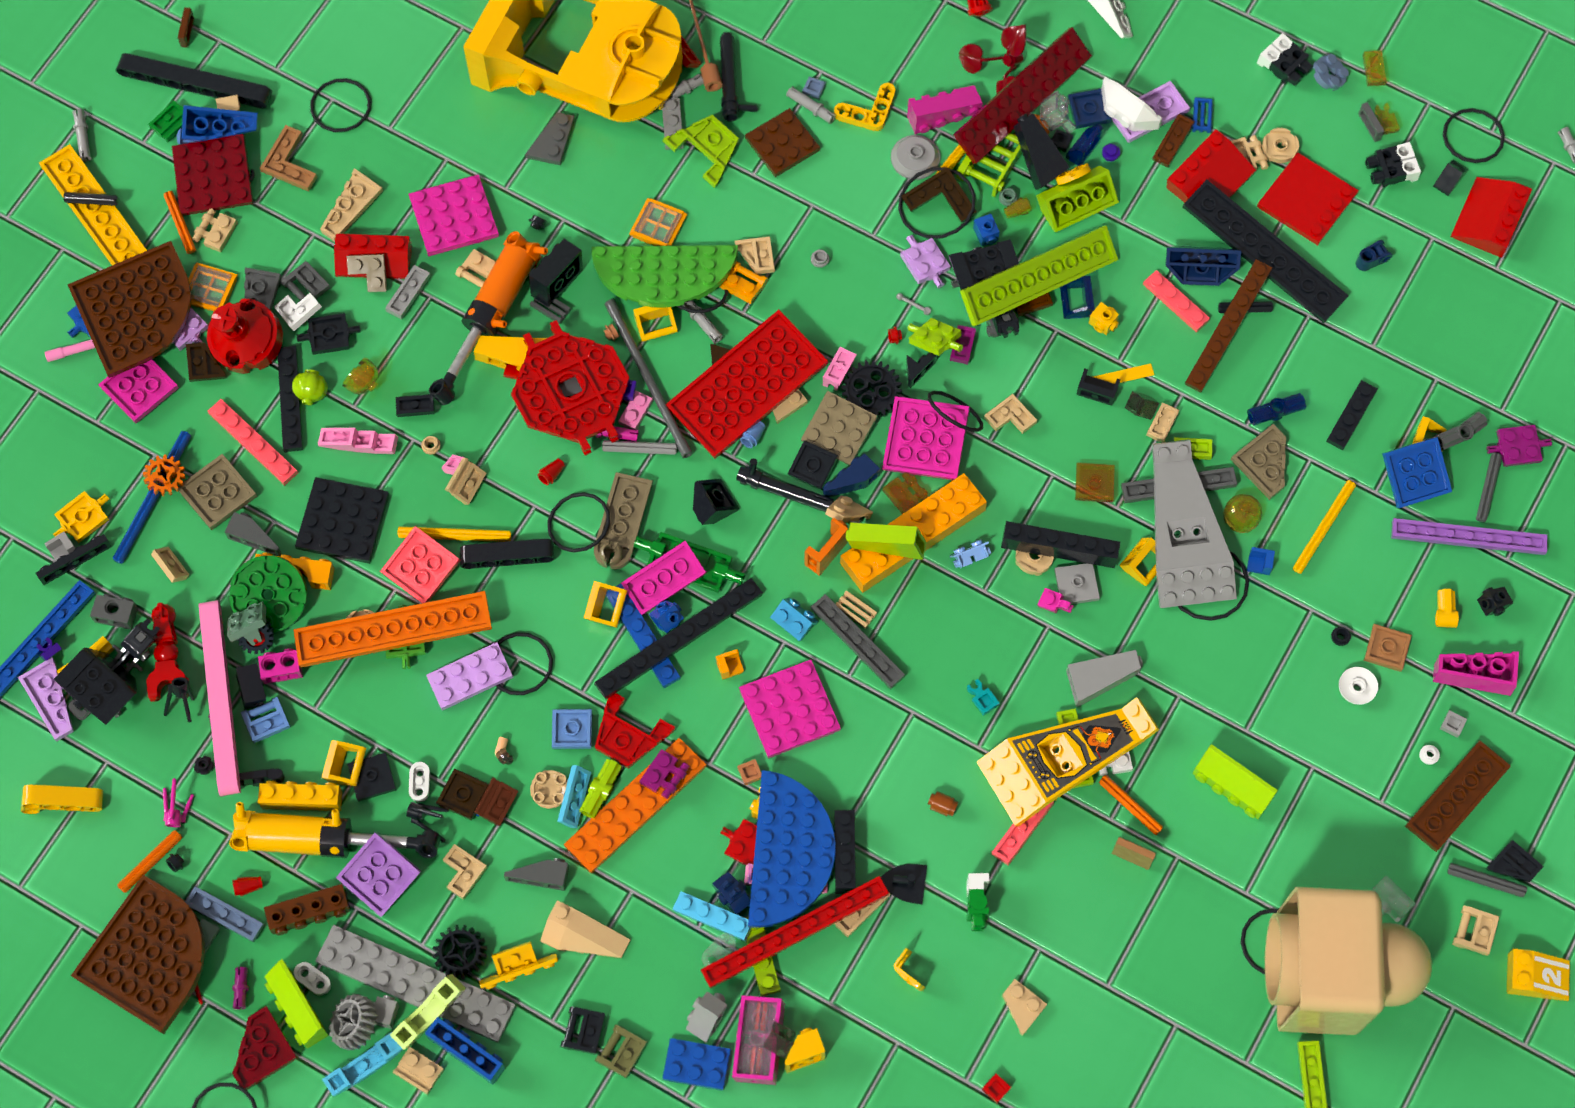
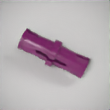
M247 967L235 968V984L232 986V991H234L233 1009L241 1010V1007L242 1010L246 1009V992L249 991Z

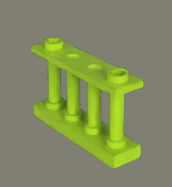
M1009 133L1005 139L1018 144L1014 152L998 144L992 149L1010 158L1006 166L985 156L979 161L1001 172L997 180L973 169V163L967 155L957 171L964 177L973 176L993 186L992 196L995 197L998 191L1001 192L1006 184L1004 181L1022 153L1018 138L1012 133ZM957 175V179L964 181L961 177Z

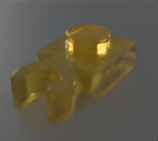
M1388 103L1384 104V110H1380L1378 105L1374 109L1377 119L1384 129L1383 135L1398 132L1400 129L1395 114H1389L1388 112L1390 108Z

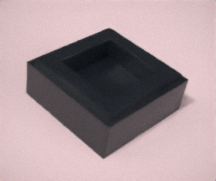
M1056 129L1051 140L1058 150L1067 152L1073 135Z

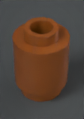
M937 791L936 794H931L928 804L931 805L930 810L944 816L949 815L953 817L958 802L954 800L955 798Z

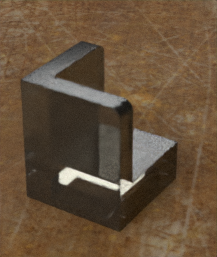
M1132 391L1125 408L1136 416L1151 420L1159 403L1148 395Z
M774 1022L771 1033L764 1042L763 1047L785 1058L794 1044L796 1032L778 1022Z

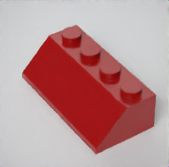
M336 234L334 246L335 276L367 278L366 274L348 275L347 256L385 254L386 278L405 279L410 272L412 252L410 237Z

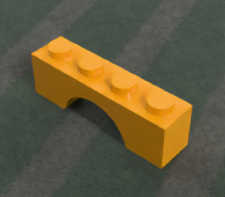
M270 553L256 554L255 557L273 555ZM289 555L278 556L295 565L301 574L308 578L311 588L331 590L334 566L329 560H311L308 557L292 558Z

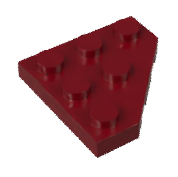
M267 1006L248 1017L236 1066L233 1069L232 1074L237 1083L246 1090L298 1059Z

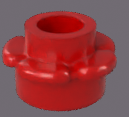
M896 326L888 329L890 344H899V341L902 340L901 330H897Z

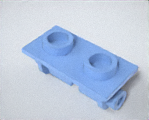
M977 540L971 543L972 547L967 549L960 547L953 550L954 554L950 555V557H955L956 559L953 561L955 568L959 567L961 569L972 564L970 556L974 557L975 562L989 557L991 550L989 547H985L989 542Z

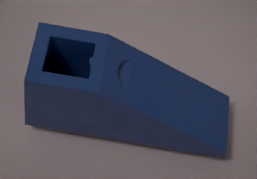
M865 453L861 457L857 456L847 469L843 468L837 474V478L833 481H828L824 485L823 496L833 497L866 488L880 476V468Z

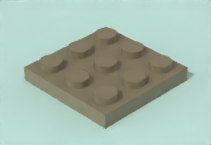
M827 390L801 441L805 440L838 455L837 460L850 466L878 417Z
M223 454L184 481L183 486H178V492L210 530H213L232 516L234 512H237L257 497L253 489Z

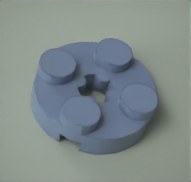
M1334 54L1320 57L1313 65V69L1315 68L1316 72L1314 74L1315 80L1323 88L1337 90L1345 84L1349 72Z

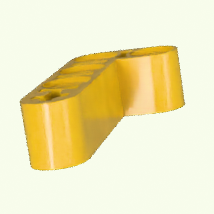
M25 785L22 791L21 812L37 814L40 812V809L99 812L102 811L103 790L87 787Z

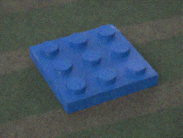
M1438 437L1382 453L1397 508L1452 492Z

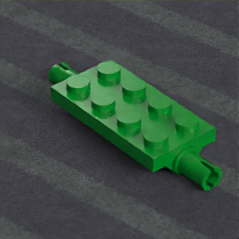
M660 532L658 539L654 541L637 536L634 548L649 552L650 559L647 563L649 565L686 540ZM686 541L707 573L691 584L719 593L723 581L726 579L742 585L745 573L730 569L732 556Z

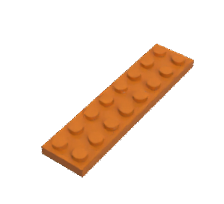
M680 738L665 750L678 759L675 767L680 768L683 762L689 765L686 771L687 775L684 779L680 780L674 794L671 793L669 798L665 799L661 796L665 790L662 787L655 793L640 784V779L649 768L648 766L603 807L595 818L590 819L564 843V847L591 874L707 767ZM670 773L665 781L670 782L674 774Z

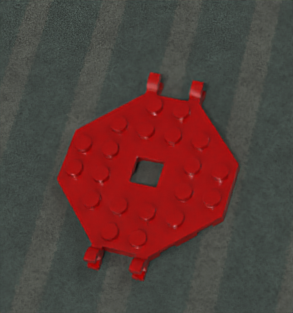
M557 320L550 323V328L554 335L535 344L530 332L523 335L524 343L528 350L517 376L516 384L511 392V397L528 428L577 442L584 456L592 453L591 447L586 440L606 430L612 443L619 440L617 437L618 433L613 425L630 378L613 346L598 344L593 340L583 337L578 338L570 335V333L563 332ZM575 377L582 391L571 397H565L559 384Z

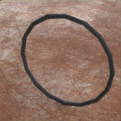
M946 167L929 168L921 171L905 184L899 196L898 211L903 224L914 234L927 239L945 238L957 233L969 222L975 210L976 195L971 182L958 171L949 168L951 173L958 175L968 184L972 194V209L966 221L956 230L943 235H926L912 228L906 222L902 212L901 196L905 193L908 185L918 176L931 171H942Z
M1230 551L1231 556L1241 566L1245 578L1244 595L1237 606L1226 614L1213 617L1195 615L1184 607L1178 606L1181 611L1193 618L1212 621L1226 618L1241 607L1247 597L1249 579L1244 564L1235 553Z

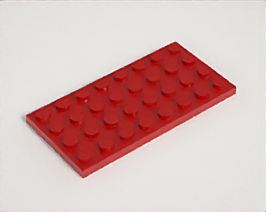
M777 310L671 399L666 406L709 454L716 459L740 439L746 430L760 422L828 364V360L780 310Z

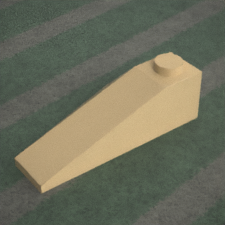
M557 901L553 907L540 942L559 951L590 953L614 958H622L631 941L627 937L560 901Z

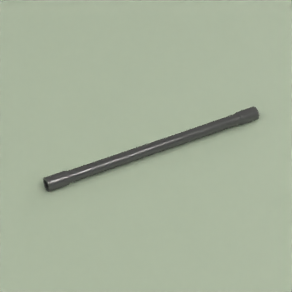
M614 299L606 301L605 307L632 355L676 442L682 458H688L693 452L683 437L671 411L666 406V402L621 315V311Z

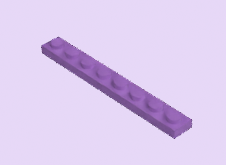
M1397 518L1392 520L1391 539L1545 555L1547 553V535Z

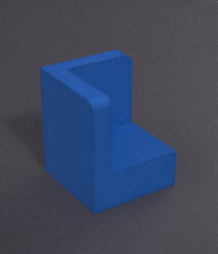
M1252 547L1249 553L1247 571L1270 575L1273 568L1275 551Z

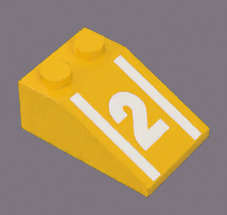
M1511 950L1508 953L1506 994L1569 1001L1570 961L1536 951Z

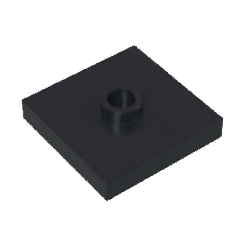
M804 440L788 475L823 490L839 456Z
M386 752L363 760L357 786H353L358 802L396 791ZM355 762L348 763L350 775L352 774Z

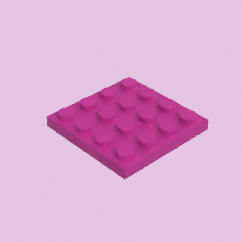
M479 174L409 193V199L428 257L499 237Z
M895 396L882 469L884 471L954 480L959 474L966 430L959 428L939 415L929 401ZM934 402L951 419L967 426L969 406Z
M811 659L739 687L741 696L768 759L841 731V727Z

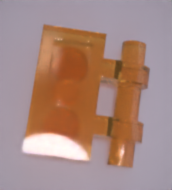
M906 472L902 475L905 479L904 482H901L897 477L882 489L902 514L919 504L918 500L922 499L923 501L929 497L925 488H921L917 483L915 476H911ZM911 487L916 493L912 495L907 488Z

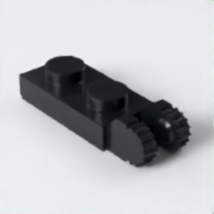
M279 768L239 773L241 789L247 785L258 787L260 783H266V781H275L280 784L284 782L285 776Z

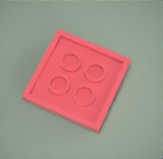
M415 526L380 572L419 602L427 603L461 560Z

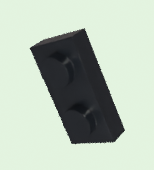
M430 394L396 397L397 417L435 414L434 398Z

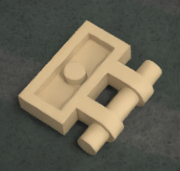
M1256 135L1250 137L1251 142L1247 143L1245 137L1231 141L1256 171V164H1259L1262 170L1269 167L1267 156L1263 154L1261 149V141L1257 139ZM1251 150L1255 151L1256 156L1253 157Z
M209 209L207 213H204L200 226L196 227L192 239L195 242H199L201 238H204V246L221 252L238 222L237 219L222 213L216 219L213 217L216 211ZM209 224L213 225L210 232L205 231Z

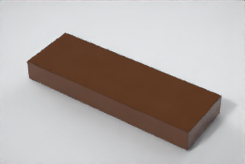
M1178 113L1152 160L1168 168L1195 121Z

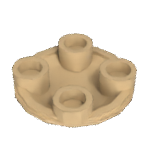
M554 770L538 772L532 780L530 787L534 802L540 807L547 809L562 805L568 782L565 775Z

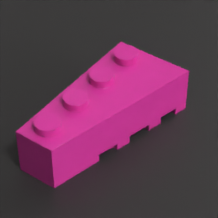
M975 85L954 89L949 94L945 91L939 92L935 97L924 95L920 100L909 98L907 118L915 135L926 133L930 129L941 128L948 123L959 122L963 118L974 116L982 108L983 102Z
M1519 651L1503 654V652H1495L1494 654L1475 653V655H1465V653L1440 654L1434 664L1433 682L1511 696L1517 686Z

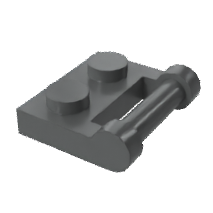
M307 261L303 262L281 281V284L285 288L288 287L300 301L306 296L293 283L295 279L315 299L330 289V285Z

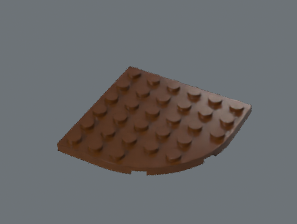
M171 241L67 284L109 378L144 364L164 352L183 330L191 308L190 283Z
M143 875L71 976L164 1035L194 992L202 973L205 957V940L200 922L184 900Z

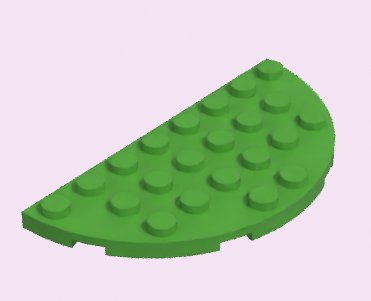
M738 245L592 247L594 269L606 288L626 301L629 299L638 302L641 306L658 308L684 305V302L695 298L699 300L707 296L727 279L732 267L735 266L738 256Z

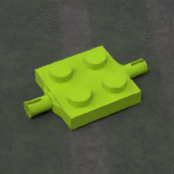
M930 318L920 327L912 323L908 326V331L913 332L909 337V344L940 356L944 351L951 348L958 352L963 349V345L956 342L961 337L960 329Z

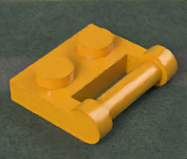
M736 261L727 279L719 288L726 289L732 295L751 304L766 285L768 278L741 266V263ZM737 272L757 282V285L736 275Z

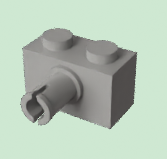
M706 992L702 998L699 996L693 1004L695 1010L693 1009L687 1018L689 1023L686 1030L704 1042H707L715 1033L727 1008L725 997L720 993L712 995Z

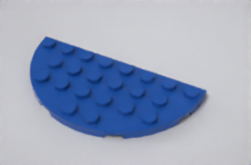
M762 770L748 928L770 927L786 920L789 921L807 910L825 888L831 876L835 860V837L832 823L817 797L796 780L783 774Z

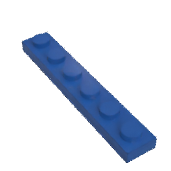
M622 584L616 586L618 588L624 589ZM608 590L606 597L612 607L615 608L619 592ZM627 593L620 620L639 650L642 651L656 642L657 639ZM669 658L652 669L663 689L680 680V676Z

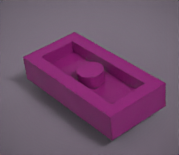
M958 325L957 329L961 330V337L956 342L962 344L963 349L960 352L952 349L950 361L968 365L976 328Z

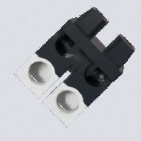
M1284 33L1260 54L1257 64L1261 67L1265 66L1277 78L1281 79L1283 84L1289 82L1294 86L1302 79V76L1297 73L1299 70L1308 75L1313 69V65L1308 61L1309 55L1306 52L1304 53Z
M1410 142L1383 150H1376L1373 156L1366 158V168H1376L1377 170L1370 175L1372 184L1381 183L1382 187H1386L1388 184L1393 185L1407 180L1411 182L1418 181L1421 171L1416 158H1414L1415 154Z

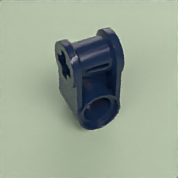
M1379 240L1361 250L1356 260V267L1361 271H1368L1389 261L1393 254L1384 246L1385 242Z

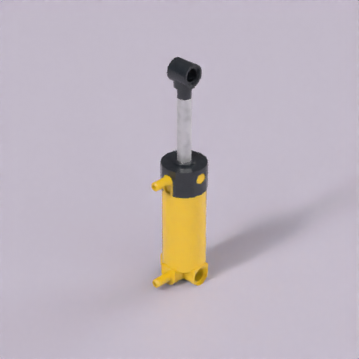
M237 802L236 812L233 815L234 830L229 844L232 849L248 852V850L347 858L351 845H364L373 834L352 833L350 818H340L338 809L331 811L332 817H312L245 811L244 803ZM426 830L421 835L418 834L417 837L381 835L395 848L416 849V852L424 858H433L437 855L441 839L440 835L432 830Z

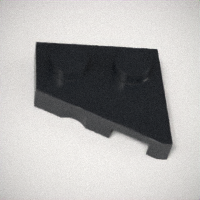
M1511 840L1486 869L1494 873L1530 882L1544 866L1515 841Z

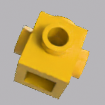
M1100 302L1090 315L1089 324L1097 332L1107 336L1110 331H1114L1117 328L1119 314L1114 308Z

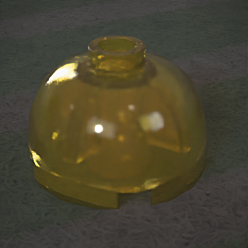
M364 357L358 363L361 366L354 368L342 385L353 394H364L368 390L372 392L378 385L376 382L378 378L377 367L371 360Z
M1238 494L1226 503L1223 512L1225 523L1227 522L1233 531L1239 533L1251 532L1252 529H1255L1260 524L1262 506L1253 496Z

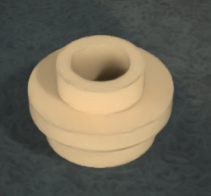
M434 436L426 437L421 444L422 450L429 455L437 453L441 446L440 441ZM430 444H434L433 448H428Z

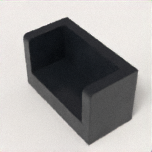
M1084 368L1076 395L1112 406L1120 379H1117L1115 384L1088 376V369Z

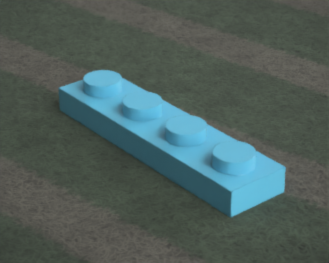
M682 891L672 909L674 912L743 941H746L751 931V928H748V919Z

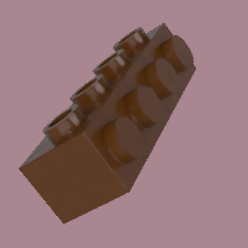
M343 884L264 907L268 927L273 935H283L288 930L294 928L297 930L303 929L308 926L307 924L313 922L316 924L327 921V918L333 916L336 918L342 917L347 914L346 912L351 911Z

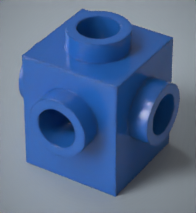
M667 600L660 602L648 614L658 629L666 633L676 628L680 621L684 619L680 613L682 610L679 605Z

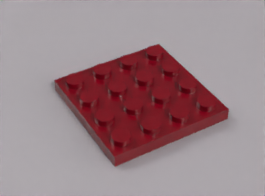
M244 134L172 146L179 210L182 216L208 212L209 209L216 211L253 204Z

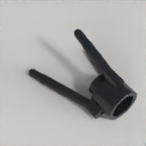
M178 677L172 680V684L168 685L164 716L168 714L173 693L177 698L183 699L187 720L190 723L192 720L187 693L191 700L195 698L189 686V680Z
M411 802L406 816L411 818V823L418 825L426 831L432 829L419 821L423 820L426 814L443 818L442 814L429 810L449 812V810ZM443 837L440 839L443 843L446 841Z

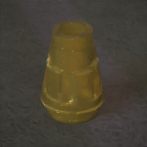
M1020 197L1003 210L1006 218L1009 219L1026 215L1032 208L1027 197Z

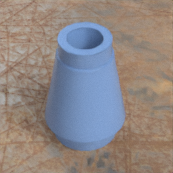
M760 421L743 433L740 441L745 447L752 448L757 445L766 428L764 423Z

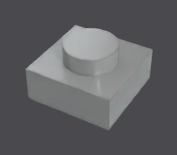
M1449 710L1440 729L1458 738L1467 719Z

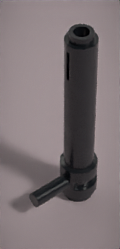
M724 32L720 37L723 95L721 98V113L724 120L735 121L738 119L739 111L757 112V105L739 104L736 88L734 36L730 32Z
M754 458L750 460L749 467L741 466L737 474L736 480L742 485L746 486L748 484L753 489L757 490L759 488L826 512L827 508L834 502L832 498L765 475L762 471L756 470L757 460Z

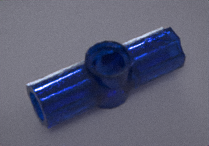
M1301 393L1283 399L1274 398L1270 403L1248 409V419L1253 426L1270 420L1278 421L1283 416L1305 410L1306 403ZM1273 408H1279L1280 411H1275Z

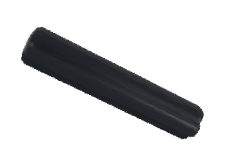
M64 192L63 196L65 203L112 206L118 204L117 195Z
M1254 301L1247 313L1272 312L1273 302ZM1220 302L1218 304V312L1225 313L1231 302Z

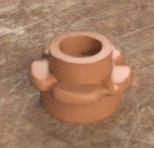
M613 324L605 325L606 329L603 332L607 339L615 341L619 337Z

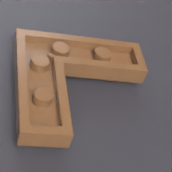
M285 125L262 163L260 171L309 192L317 179V174L287 162L301 139L302 132Z

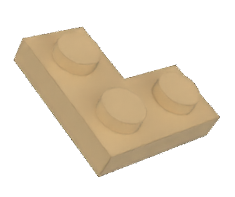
M1014 394L984 415V419L995 431L1011 421L1023 434L1037 423V419Z
M455 844L443 859L444 863L457 871V874L448 884L447 889L464 900L485 872L487 866Z

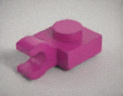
M1047 588L1044 589L1037 604L1038 607L1053 613H1057L1058 609L1071 613L1074 607L1070 602L1063 600L1064 596Z

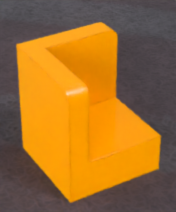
M738 649L716 656V664L722 680L744 673Z

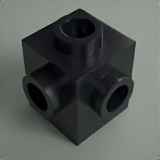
M1490 587L1482 592L1483 595L1477 599L1485 616L1493 614L1499 616L1513 604L1505 587L1496 589Z

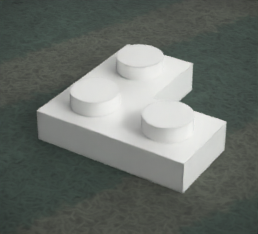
M311 293L298 304L287 295L274 306L293 331L322 307Z

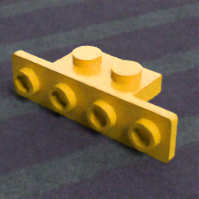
M530 941L492 954L498 974L479 980V985L481 988L491 989L501 981L511 982L518 975L524 974L526 976L535 973V969L553 967L555 962H558L557 955L555 953L536 960Z

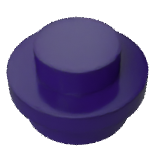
M1107 144L1102 149V156L1106 161L1113 162L1119 158L1120 149L1114 144Z

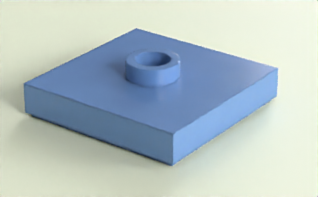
M553 709L552 749H591L592 709Z

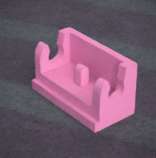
M839 347L823 376V386L828 387L831 384L834 386V390L837 391L857 354Z

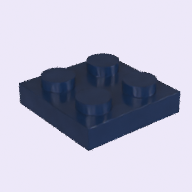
M1102 89L1068 94L1067 99L1076 129L1111 123V117L1104 111Z

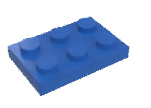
M670 1038L662 1079L723 1091L731 1049Z

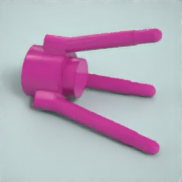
M173 778L169 811L167 789L163 788V821L167 827L179 828L181 823L186 822V816L192 804L194 794L190 795L183 814H180L181 811L175 809L176 778Z

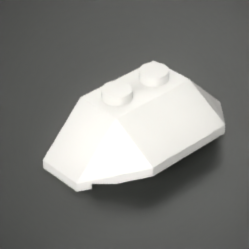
M1107 77L1103 79L1101 88L1104 111L1108 116L1115 118L1123 127L1129 128L1131 131L1158 130L1160 128L1162 117L1157 115L1151 107L1119 83Z

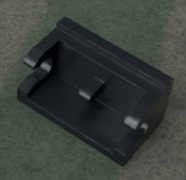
M257 663L237 667L236 679L244 710L263 705V701H266V696Z

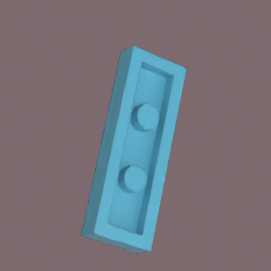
M578 765L571 767L557 822L570 828H577L581 815L579 809L585 799L591 776L590 771Z

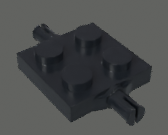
M345 313L309 318L308 333L297 334V341L309 340L313 355L350 349V334L361 333L360 325L349 327Z

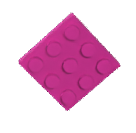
M153 360L111 378L106 377L98 384L135 424L179 388Z

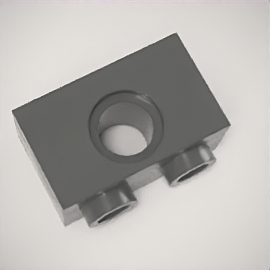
M110 594L96 595L90 617L95 623L132 630L138 607L129 598L117 599ZM119 608L117 612L111 613L112 609Z

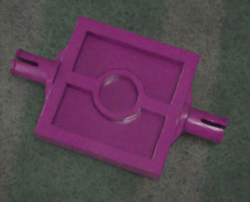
M1535 425L1503 428L1496 431L1497 445L1487 446L1486 450H1488L1487 454H1501L1504 467L1541 463L1543 461L1541 447L1552 446L1551 438L1540 440L1537 436Z

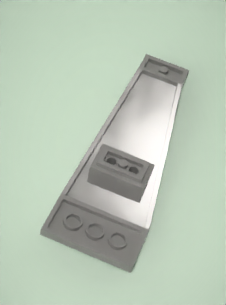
M1191 440L1152 444L1155 556L1159 607L1167 608L1237 599L1234 561L1192 460ZM1198 528L1199 533L1193 534L1194 529ZM1179 530L1180 535L1175 537L1174 533Z

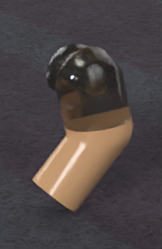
M499 737L495 756L501 764L510 765L513 762V756L509 755L506 751L508 739Z

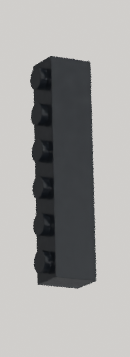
M1006 521L1001 548L1115 568L1119 555L1120 541Z

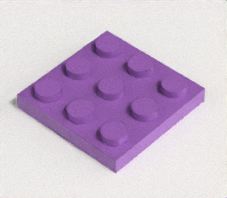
M376 831L336 878L376 914L382 917L421 873V870Z

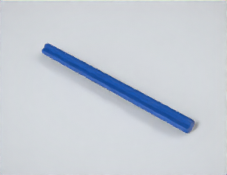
M180 432L167 459L173 456L174 462L179 460L191 438L188 432ZM161 470V471H162V474H161V475H162L163 478H165V480L167 481V478H166L167 476L165 475V473L163 472V470ZM154 489L148 491L113 556L115 562L120 564L124 562L161 492L155 495Z

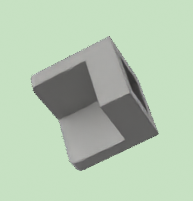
M65 532L60 533L45 543L55 561L60 556L68 555L75 549Z

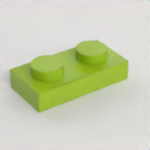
M1174 437L1173 441L1191 440L1192 459H1212V439Z

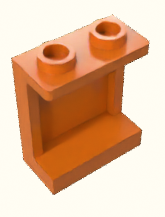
M835 518L831 520L830 534L832 537L819 552L811 546L805 550L804 565L819 576L848 543L846 540L848 528L842 520H836Z

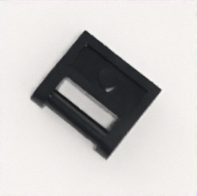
M570 1007L568 1012L570 1014L569 1021L560 1047L596 1055L605 1013ZM578 1016H583L578 1041L574 1043L572 1038Z

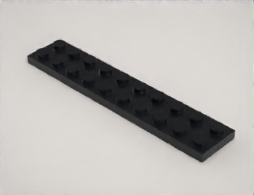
M1208 180L1183 204L1182 208L1232 249L1241 250V256L1253 265L1257 259L1272 267L1268 278L1323 324L1348 298L1349 295Z

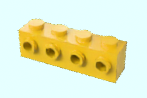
M266 781V783L259 784L258 804L262 809L316 811L338 809L341 811L343 792L339 785L331 782L325 783V785H317L315 782L297 784L296 782L288 781L285 784H278L275 781Z

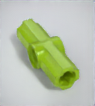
M606 760L598 776L593 779L588 789V795L579 812L588 818H595L603 802L607 801L612 792L613 784L622 769L621 765L613 760Z

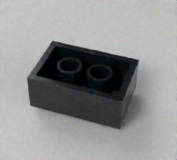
M566 239L557 243L548 256L546 255L542 259L541 264L537 268H533L529 274L531 296L549 307L583 271L582 250Z

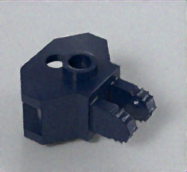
M729 872L712 883L718 894V899L732 913L739 915V912L744 908L750 907V899L746 894L745 890L747 888L741 880L737 881Z

